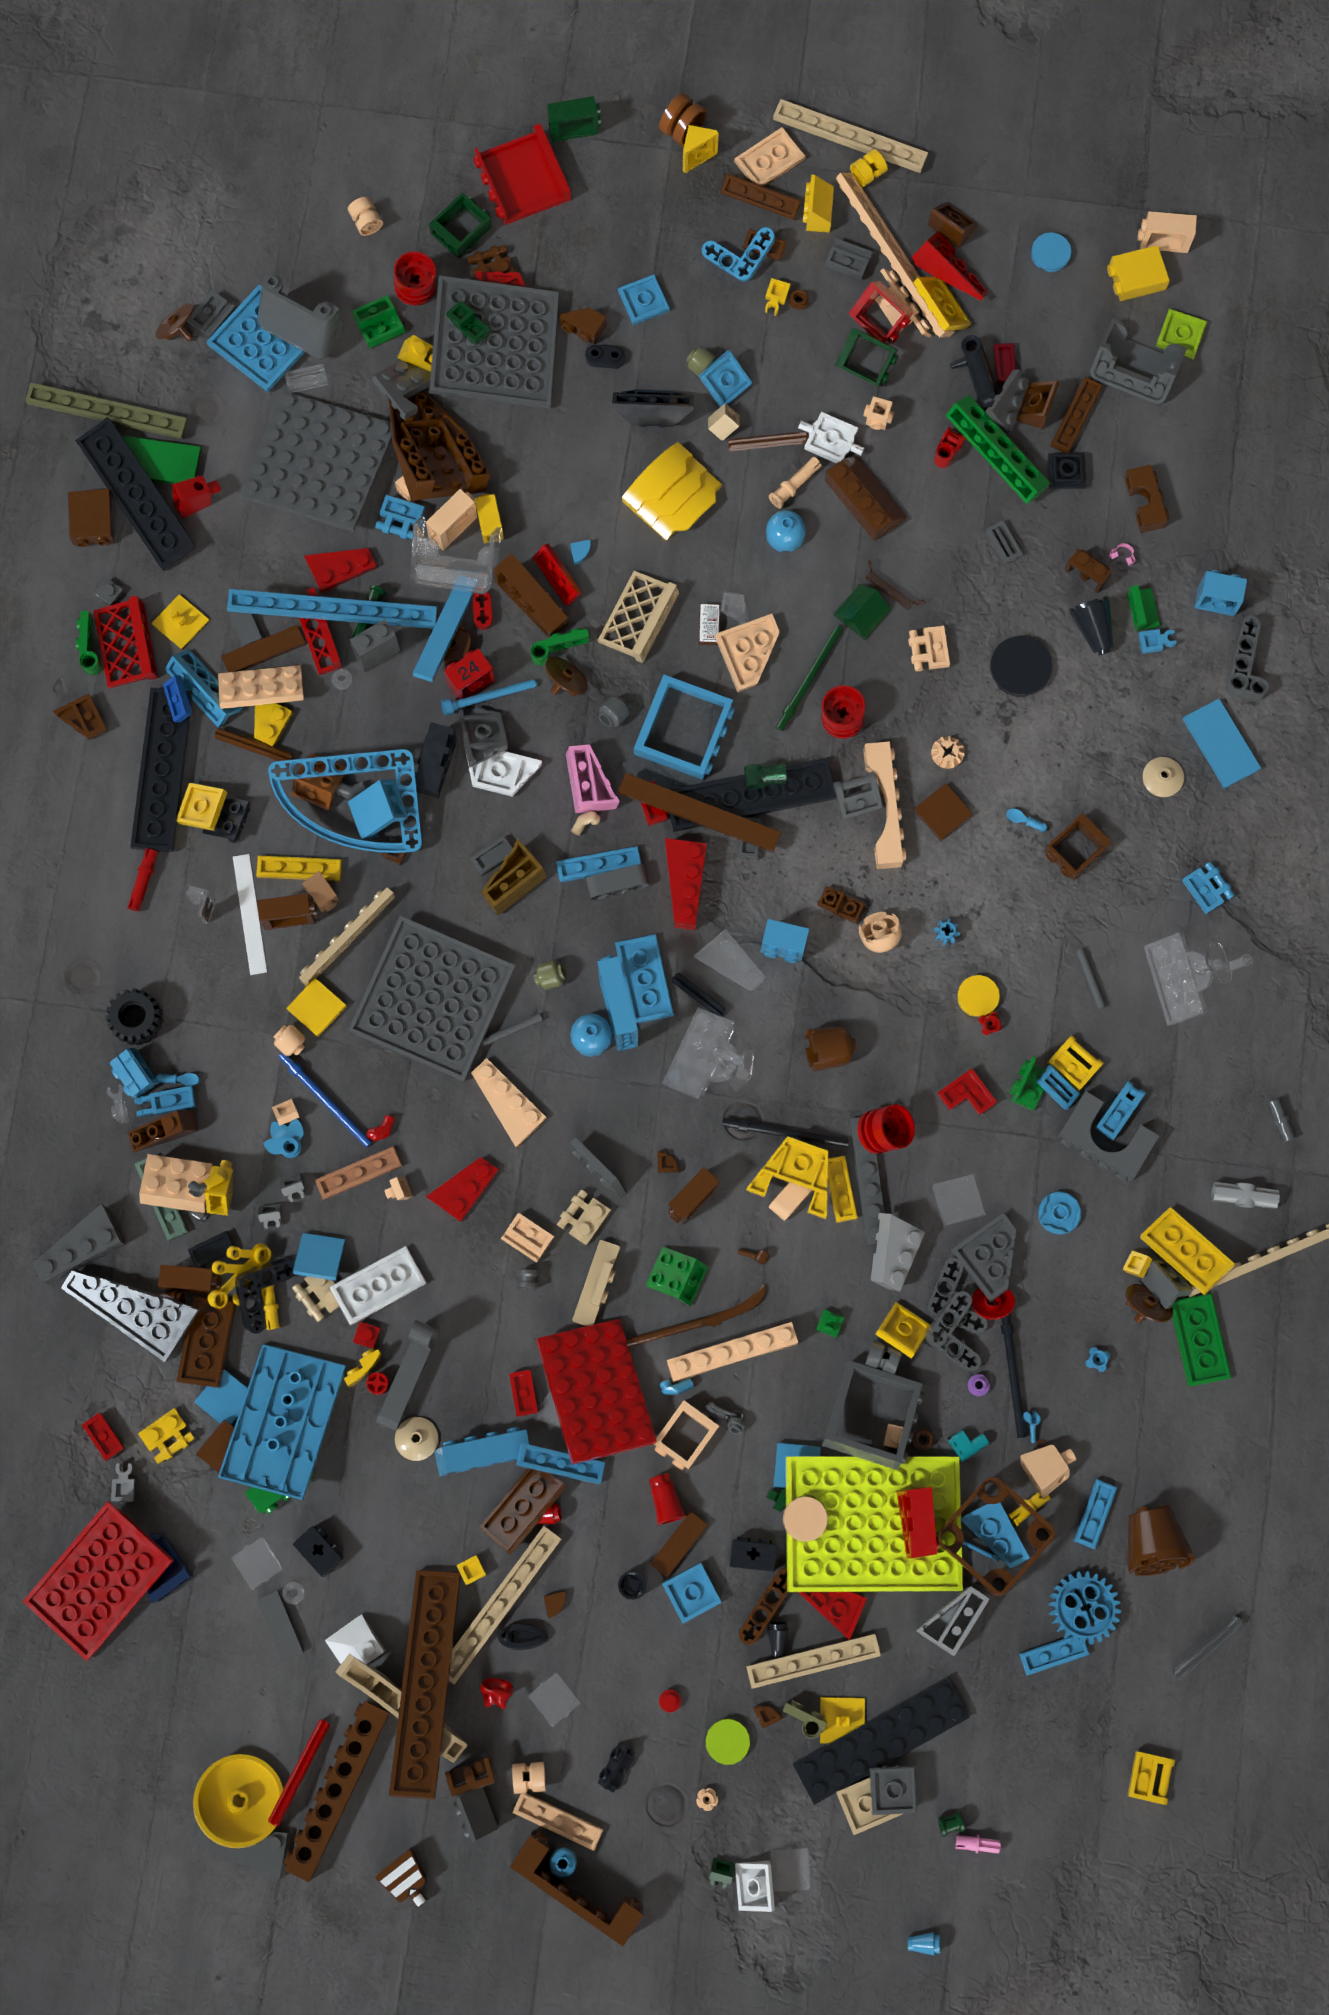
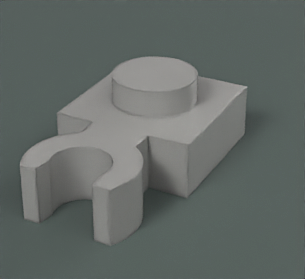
M117 1463L115 1470L119 1475V1479H112L111 1501L135 1502L136 1480L129 1479L134 1470L133 1464H128V1470L122 1472L121 1464Z

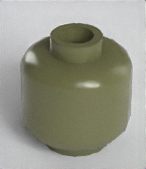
M703 347L694 348L686 359L688 369L697 376L716 361V357Z
M556 960L539 964L536 968V973H534L535 983L537 986L541 985L544 990L562 986L564 979L567 978L563 964L558 963Z

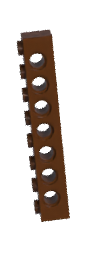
M368 1700L364 1701L363 1704L359 1703L354 1713V1716L357 1717L354 1725L349 1724L344 1734V1737L347 1738L344 1746L339 1745L334 1755V1758L337 1759L334 1767L329 1766L324 1776V1779L327 1780L324 1788L319 1787L314 1797L317 1803L314 1809L309 1808L304 1818L307 1824L304 1830L299 1829L294 1839L297 1845L293 1852H288L284 1860V1864L287 1865L284 1871L306 1882L312 1880L389 1717L390 1712ZM363 1720L371 1723L372 1728L368 1733L360 1729V1724ZM353 1741H358L362 1746L361 1752L358 1754L353 1753L350 1749ZM343 1762H348L352 1767V1771L348 1775L343 1774L340 1770ZM333 1783L339 1784L342 1788V1792L338 1796L331 1793L330 1787ZM324 1804L329 1805L332 1809V1813L328 1817L323 1816L320 1811L321 1806ZM312 1826L321 1828L322 1834L319 1838L311 1835L310 1830ZM302 1847H308L311 1850V1858L304 1859L301 1856L300 1851Z

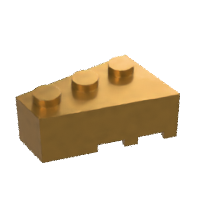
M519 839L515 842V846L509 855H506L503 859L504 862L498 871H495L481 891L486 903L497 915H500L547 878L544 868Z

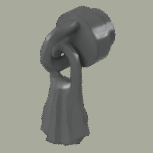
M713 1402L705 1405L704 1412L706 1416L729 1419L727 1425L729 1432L741 1434L744 1431L746 1417L742 1411L734 1410L730 1412Z

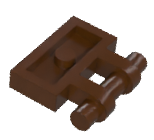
M495 245L490 247V250L481 253L477 251L473 253L474 255L467 257L469 265L477 263L478 266L471 269L474 280L478 281L475 276L477 271L515 272L509 256L502 259L500 257L501 254L507 253L505 245L499 247ZM494 258L493 262L487 264L483 262V260Z

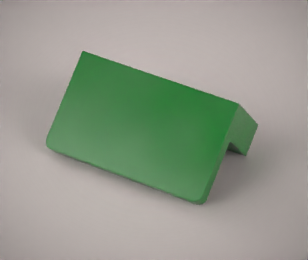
M1138 585L1130 586L1127 597L1135 632L1158 628L1160 623L1152 589L1139 590Z

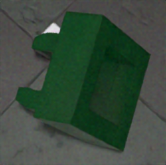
M783 1488L780 1494L771 1489L769 1490L766 1498L775 1502L772 1509L778 1512L782 1511L786 1503V1489Z
M713 1858L709 1875L711 1885L714 1886L715 1881L722 1882V1888L724 1889L728 1884L731 1885L735 1864Z

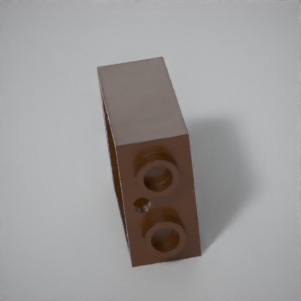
M1082 813L1046 846L1044 852L1050 862L1056 863L1061 868L1060 871L1065 877H1070L1074 880L1107 850L1112 842ZM1078 828L1098 849L1075 870L1054 848Z
M308 893L257 900L259 921L264 930L315 924L314 917H318L317 906L314 904V899H310Z
M703 1167L668 1204L669 1217L676 1223L680 1221L684 1224L717 1190L719 1181Z
M160 1265L158 1287L165 1291L179 1290L180 1292L210 1294L212 1291L219 1290L222 1287V1277H219V1274L214 1273L212 1269Z

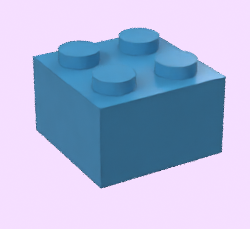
M1217 570L1206 571L1198 585L1194 608L1235 616L1243 603L1247 579L1235 574L1230 576L1221 574Z
M768 919L760 952L764 953V956L768 958H776L778 956L785 958L784 960L789 963L801 962L809 928Z

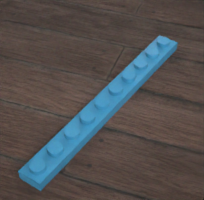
M229 589L227 605L228 612L377 624L386 619L389 625L434 629L437 608L435 606Z

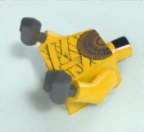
M222 1160L219 1166H212L209 1177L204 1179L202 1184L192 1181L188 1185V1188L191 1189L188 1192L194 1197H200L203 1192L205 1195V1213L192 1212V1218L197 1222H204L208 1214L228 1216L235 1186L233 1164L230 1161Z

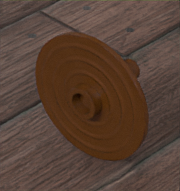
M185 304L173 311L160 324L155 336L158 339L166 338L170 340L181 334L186 341H190L193 336L185 328L184 324L192 315L194 306L192 304Z
M559 657L547 659L545 662L546 672L555 682L554 686L550 689L552 694L557 695L561 689H564L574 697L576 694H583L587 691V680L577 667Z
M1132 1284L1127 1288L1126 1305L1137 1312L1134 1318L1135 1322L1141 1324L1145 1318L1155 1322H1167L1172 1318V1306L1169 1309H1165L1146 1285Z

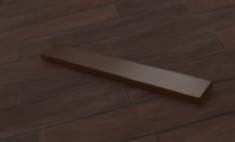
M625 773L618 790L620 795L774 853L781 835L780 831Z

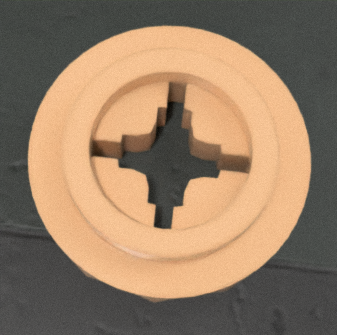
M951 736L941 737L934 742L931 749L933 761L938 766L946 769L958 766L965 754L964 746L959 742V739L952 738ZM953 746L951 752L953 755L948 754L943 758L945 752L943 748L948 749Z

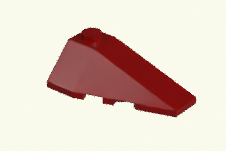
M937 231L911 257L915 265L981 301L989 292L975 274L967 271L966 262L956 257L954 254L956 249Z

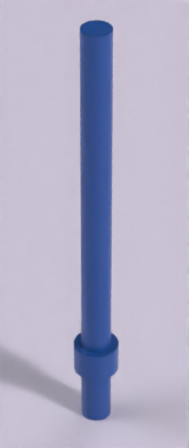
M283 1053L279 1055L278 1058L289 1068L288 1071L294 1077L297 1076L367 1148L372 1141L303 1071L304 1068L298 1062L295 1063L289 1056Z

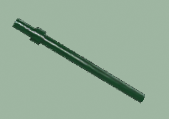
M835 626L791 702L785 706L782 711L783 715L776 725V729L779 731H783L788 721L793 719L797 712L798 704L841 634L842 627Z

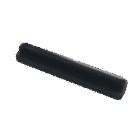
M677 973L672 978V983L717 1018L723 1016L726 1009L682 974Z

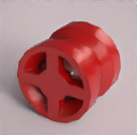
M379 1372L371 1374L366 1381L368 1390L375 1395L386 1393L390 1386L388 1378Z

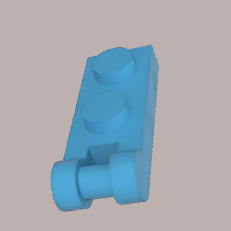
M1128 1080L1095 1129L1111 1140H1114L1146 1092L1142 1089L1138 1090ZM1127 1093L1134 1096L1132 1101L1126 1097Z

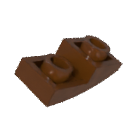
M827 886L817 904L824 910L855 924H858L866 907L865 903L847 897L845 893Z

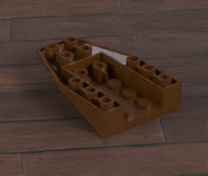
M426 392L417 393L408 398L418 409L415 415L406 420L401 418L398 409L393 408L391 405L392 401L388 397L392 443L411 500L453 496L459 489L464 493L468 492L470 494L485 492L491 474L467 431Z

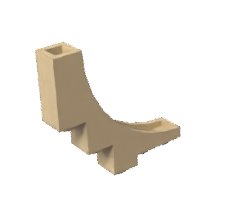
M349 1653L335 1672L398 1718L402 1689L398 1688L382 1672L372 1666H368ZM444 1723L441 1756L455 1763L468 1744Z

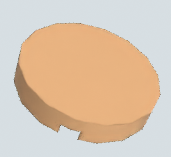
M796 1498L784 1510L783 1524L787 1533L795 1540L803 1542L815 1540L826 1529L828 1520L826 1510L814 1498Z

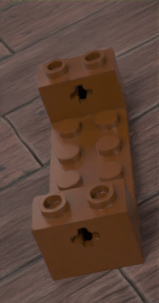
M532 1831L512 1861L510 1868L624 1947L644 1915L642 1903L632 1896L630 1899L624 1897L609 1920L607 1917L608 1913L599 1907L595 1910L589 1905L590 1901L581 1894L577 1896L570 1892L571 1888L562 1881H559V1883L551 1879L552 1874L544 1868L537 1869L551 1844L548 1843L549 1838L538 1831L535 1834Z

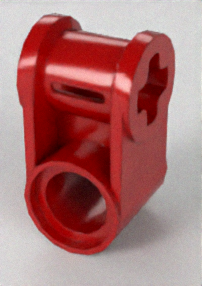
M948 427L937 446L934 456L935 465L940 468L948 467L966 440L965 436L952 431V428ZM944 453L948 457H942L940 454Z

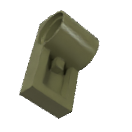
M794 1700L792 1703L787 1702L783 1712L803 1721V1734L810 1739L820 1736L827 1724V1721L824 1720L825 1716L814 1710L812 1713L803 1710L805 1706ZM813 1721L818 1724L819 1730L817 1733L810 1734L807 1732L806 1724Z

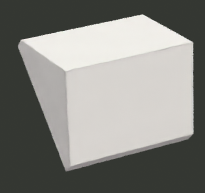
M770 1860L736 1863L735 1872L739 1911H775Z

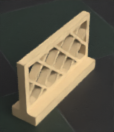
M634 571L599 636L598 643L635 657L636 661L643 663L679 595L677 585L670 582L666 584ZM637 578L645 581V587L634 590L633 584ZM655 587L663 588L661 595L652 597L650 589ZM648 590L650 599L639 602L637 594ZM635 596L637 604L625 607L624 602L626 598ZM653 603L654 609L652 612L643 615L641 607ZM639 608L641 616L630 620L627 612ZM625 613L628 621L616 625V617ZM643 620L644 628L634 632L632 624ZM630 625L632 634L621 637L618 629ZM616 630L618 639L613 641L605 639L608 633ZM634 638L636 643L632 650L624 647V641Z

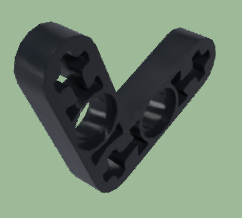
M285 1258L242 1272L236 1277L235 1287L243 1325L249 1332L254 1334L260 1333L266 1325L259 1290L291 1279L295 1275L293 1274L295 1264ZM284 1265L289 1266L286 1269V1273L281 1272V1270L285 1269ZM269 1270L270 1278L263 1282L261 1279L262 1273ZM245 1279L250 1280V1282L247 1283V1287L243 1286V1284L246 1282ZM253 1297L255 1304L252 1308L248 1309L246 1302L249 1298ZM254 1319L258 1320V1322L255 1323V1327L251 1326V1324L254 1323Z

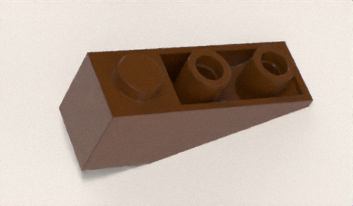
M176 1110L127 1133L133 1152H138L182 1138L197 1131L198 1128L192 1110Z

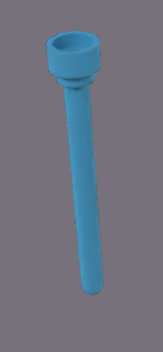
M535 679L456 701L447 698L441 700V707L444 715L448 716L454 714L458 708L536 687L538 683Z

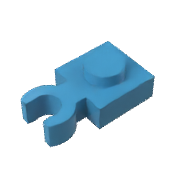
M1160 629L1139 632L1138 638L1141 653L1162 651L1163 645L1174 647L1177 641H1169L1167 637L1173 636L1175 631L1168 630L1164 634H1160Z

